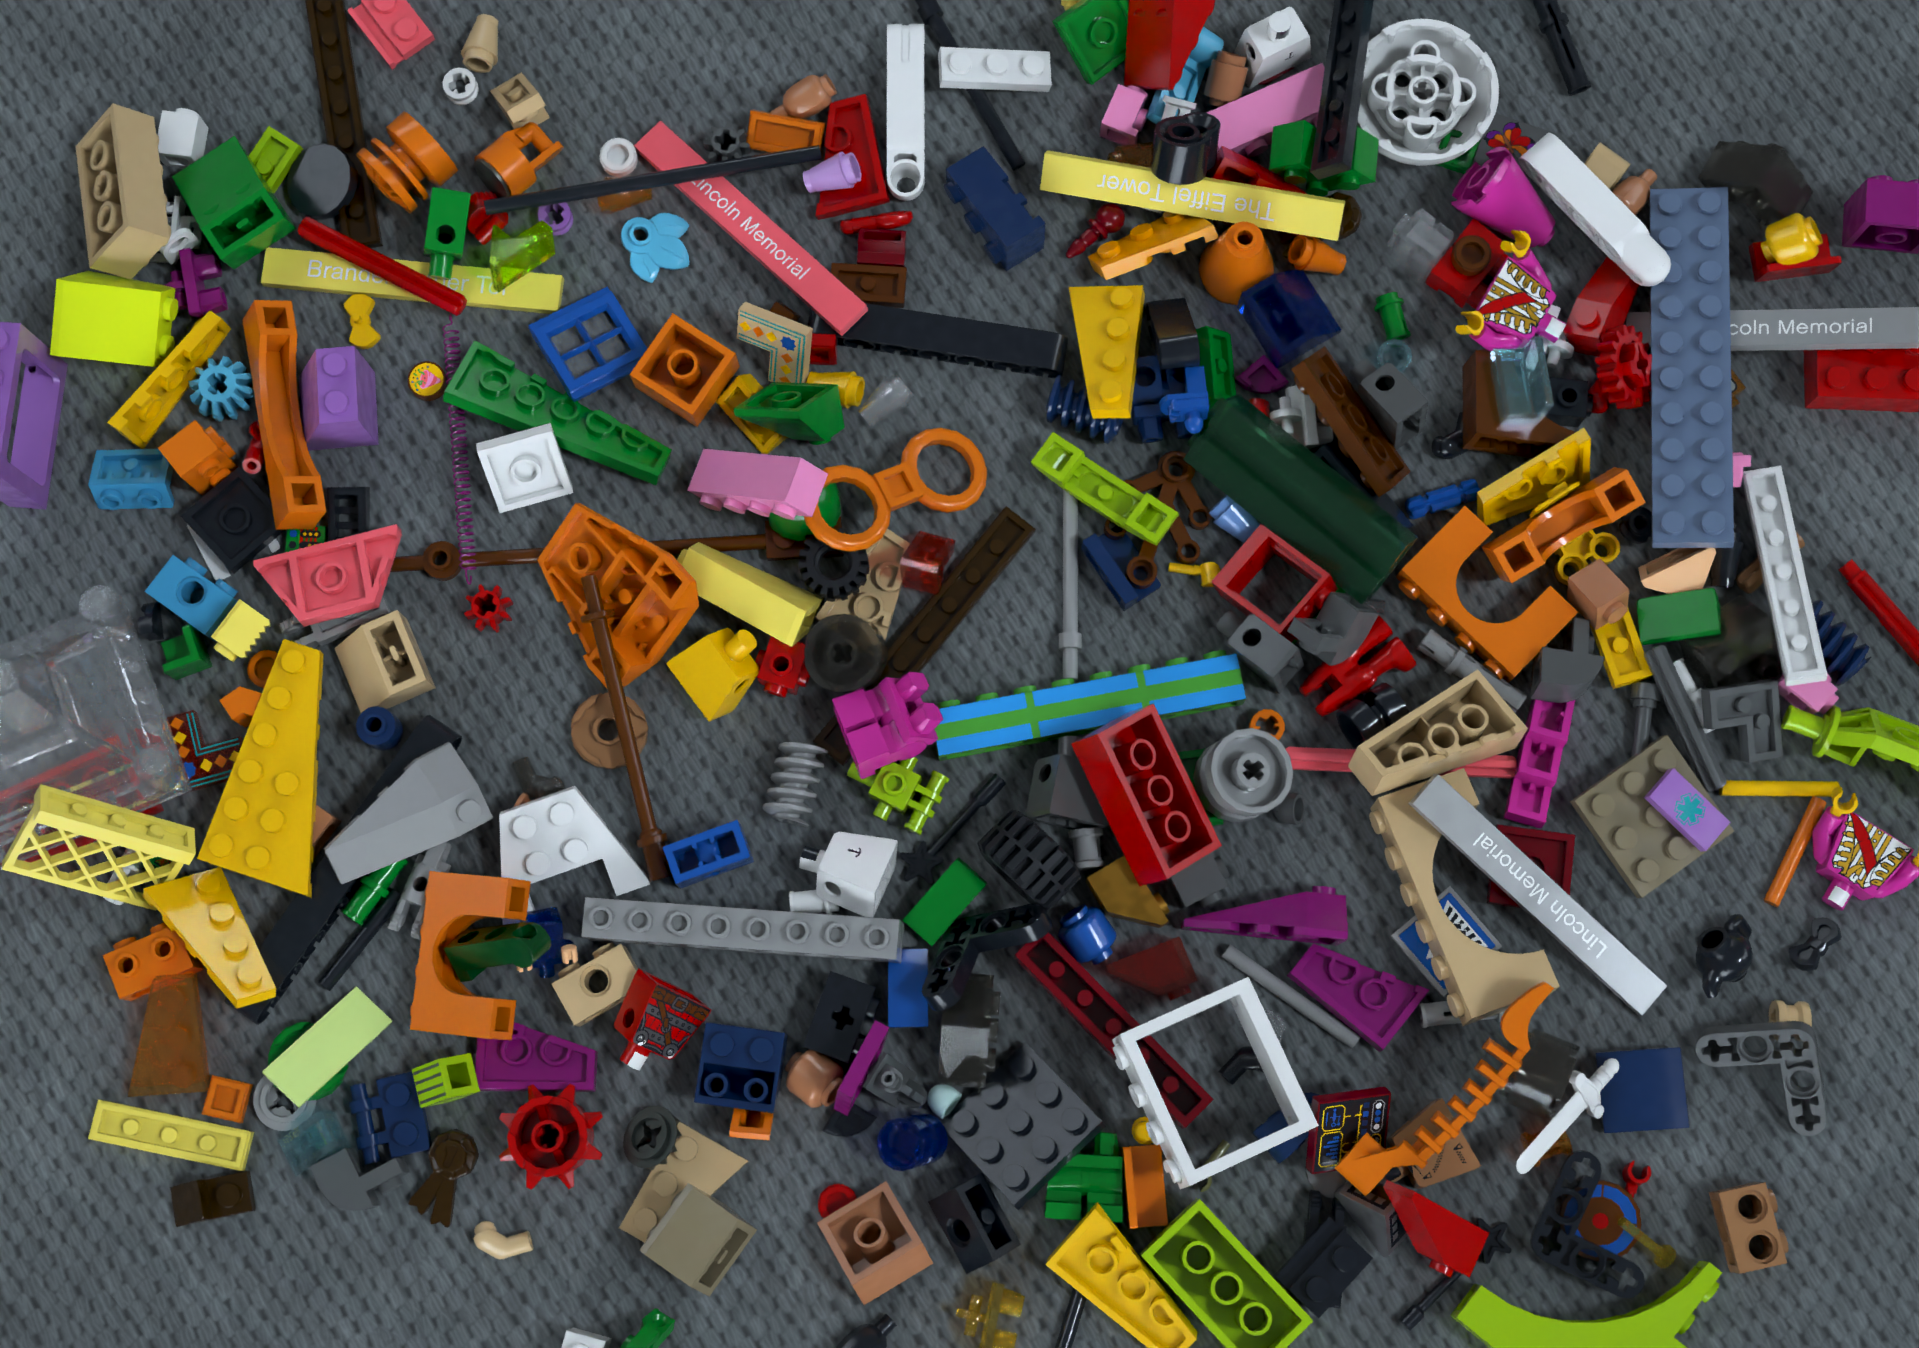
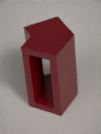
M860 228L857 264L905 267L906 231Z

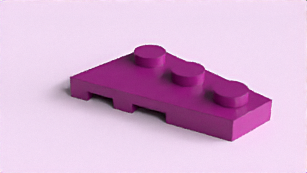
M514 1022L512 1040L477 1038L475 1073L480 1091H528V1086L534 1084L540 1092H562L570 1083L576 1086L575 1092H596L598 1052Z

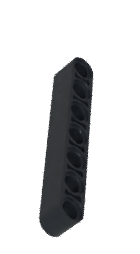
M865 303L869 311L841 336L810 308L807 326L813 328L812 334H836V342L839 346L857 348L858 345H863L865 350L894 354L896 350L900 351V355L930 360L932 356H935L937 361L969 365V362H974L976 367L1006 371L1007 367L1011 368V372L1043 377V373L1049 374L1048 378H1056L1058 375L1063 376L1068 338L1060 333Z

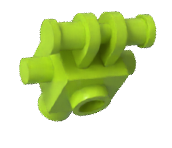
M916 757L902 760L899 764L893 762L876 769L874 775L860 779L853 761L847 776L871 787L868 792L869 797L879 802L872 815L886 822L892 809L905 815L909 808L913 810V813L908 823L905 822L903 827L917 835H921L927 818L932 819L935 814L931 810L933 804H940L942 800L940 793L945 783H948L950 779L932 770L931 778L926 788L921 786V775L913 772L918 761ZM915 794L922 796L919 803L912 800Z

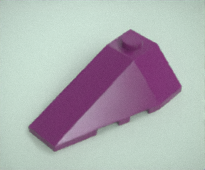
M1312 886V892L1306 891L1185 918L1182 921L1181 930L1338 946L1348 938L1346 895H1336V888Z

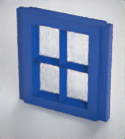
M608 286L528 325L533 339L573 402L629 375L647 350L646 345Z

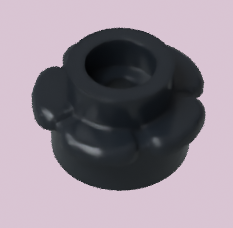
M1639 507L1621 517L1622 521L1619 524V530L1624 538L1633 543L1642 544L1647 542L1649 537H1652V512L1649 509ZM1635 522H1640L1642 524L1641 528H1637Z

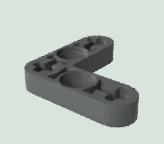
M1801 1021L1711 1026L1700 1032L1695 1052L1698 1059L1708 1066L1728 1067L1780 1063L1791 1127L1797 1133L1804 1136L1818 1135L1824 1130L1827 1123L1828 1109L1817 1038L1810 1025ZM1753 1035L1762 1037L1767 1043V1048L1763 1052H1751L1745 1047L1744 1040ZM1773 1035H1779V1051H1774L1775 1038ZM1791 1035H1799L1800 1040L1804 1041L1802 1048H1795L1794 1043L1789 1042L1791 1041ZM1733 1037L1738 1038L1736 1045L1738 1053H1733L1734 1045H1731ZM1709 1040H1716L1717 1045L1722 1046L1720 1053H1713L1712 1048L1707 1047ZM1805 1070L1813 1075L1815 1081L1808 1087H1800L1792 1081L1791 1075L1795 1071ZM1810 1098L1811 1113L1815 1115L1814 1122H1806L1805 1116H1802L1803 1099Z

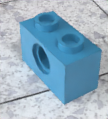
M172 555L144 592L216 642L211 636L237 603L234 597L238 591L220 578L215 584L204 577L208 570L192 558L188 557L183 562ZM198 588H203V598L199 602L191 604L190 597L192 592Z

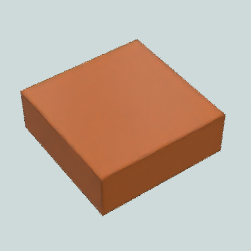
M212 1075L202 1114L243 1123L253 1084Z

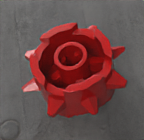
M569 1083L555 1097L544 1096L532 1084L528 1086V1102L519 1107L516 1113H501L499 1117L510 1129L507 1134L509 1147L499 1155L500 1161H516L518 1166L527 1170L526 1188L532 1190L544 1177H558L570 1189L574 1187V1170L582 1166L586 1159L601 1160L603 1154L593 1145V1126L603 1118L601 1112H586L583 1107L575 1102V1085ZM551 1126L552 1130L559 1131V1137L556 1138L555 1146L552 1143L545 1144L543 1137L548 1135L547 1128Z

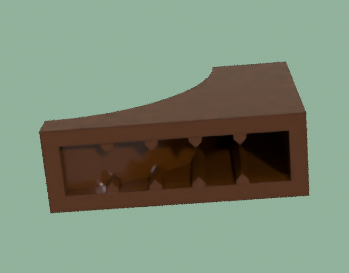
M1486 349L1475 350L1462 366L1463 449L1534 458L1575 433V431L1564 428L1548 419L1529 401L1517 380L1512 355L1498 353V351H1487Z

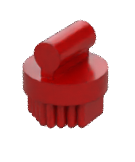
M487 191L484 193L475 192L470 196L467 227L483 245H486L508 224L509 217L507 212L486 215L484 200L497 198L496 194L492 191L489 193Z

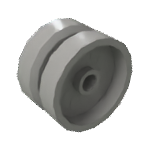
M1249 728L1236 730L1206 748L1196 762L1193 779L1196 793L1205 809L1218 819L1236 823L1250 821L1281 804L1291 790L1293 768L1291 758L1279 740L1268 732Z

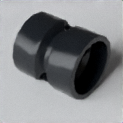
M1382 682L1363 695V701L1355 699L1338 710L1336 718L1348 742L1357 749L1360 744L1409 714V710L1398 692L1389 684Z

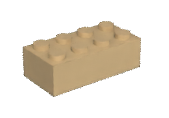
M114 103L76 145L89 268L132 279L143 267L148 265L150 259L160 248L168 243L171 236V227L167 219V197L163 189V166L160 164L158 151L159 136L156 134L154 117Z

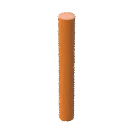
M1812 796L1763 900L1764 902L1774 907H1779L1810 841L1812 831L1827 804L1823 799Z

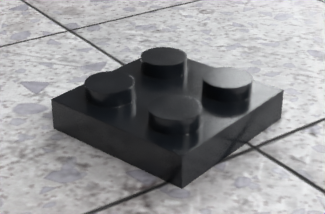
M240 466L181 515L182 519L233 574L285 531L276 530L270 498Z

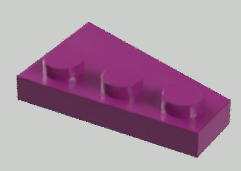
M1315 943L1308 948L1287 975L1379 1052L1384 1050L1429 992L1427 988L1419 985L1413 986L1396 979L1397 976L1361 965L1355 959Z

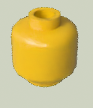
M1793 213L1767 226L1765 230L1766 241L1761 243V248L1769 263L1776 261L1783 265H1792L1813 259L1818 254V245L1822 244L1823 240L1811 216L1805 218L1800 213Z

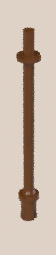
M596 575L585 576L581 578L589 614L581 616L582 623H592L642 829L639 835L640 840H636L638 848L642 847L649 875L648 879L649 881H654L672 876L663 850L668 837L667 833L663 834L662 830L656 825L607 619L613 617L615 612L614 609L604 610Z

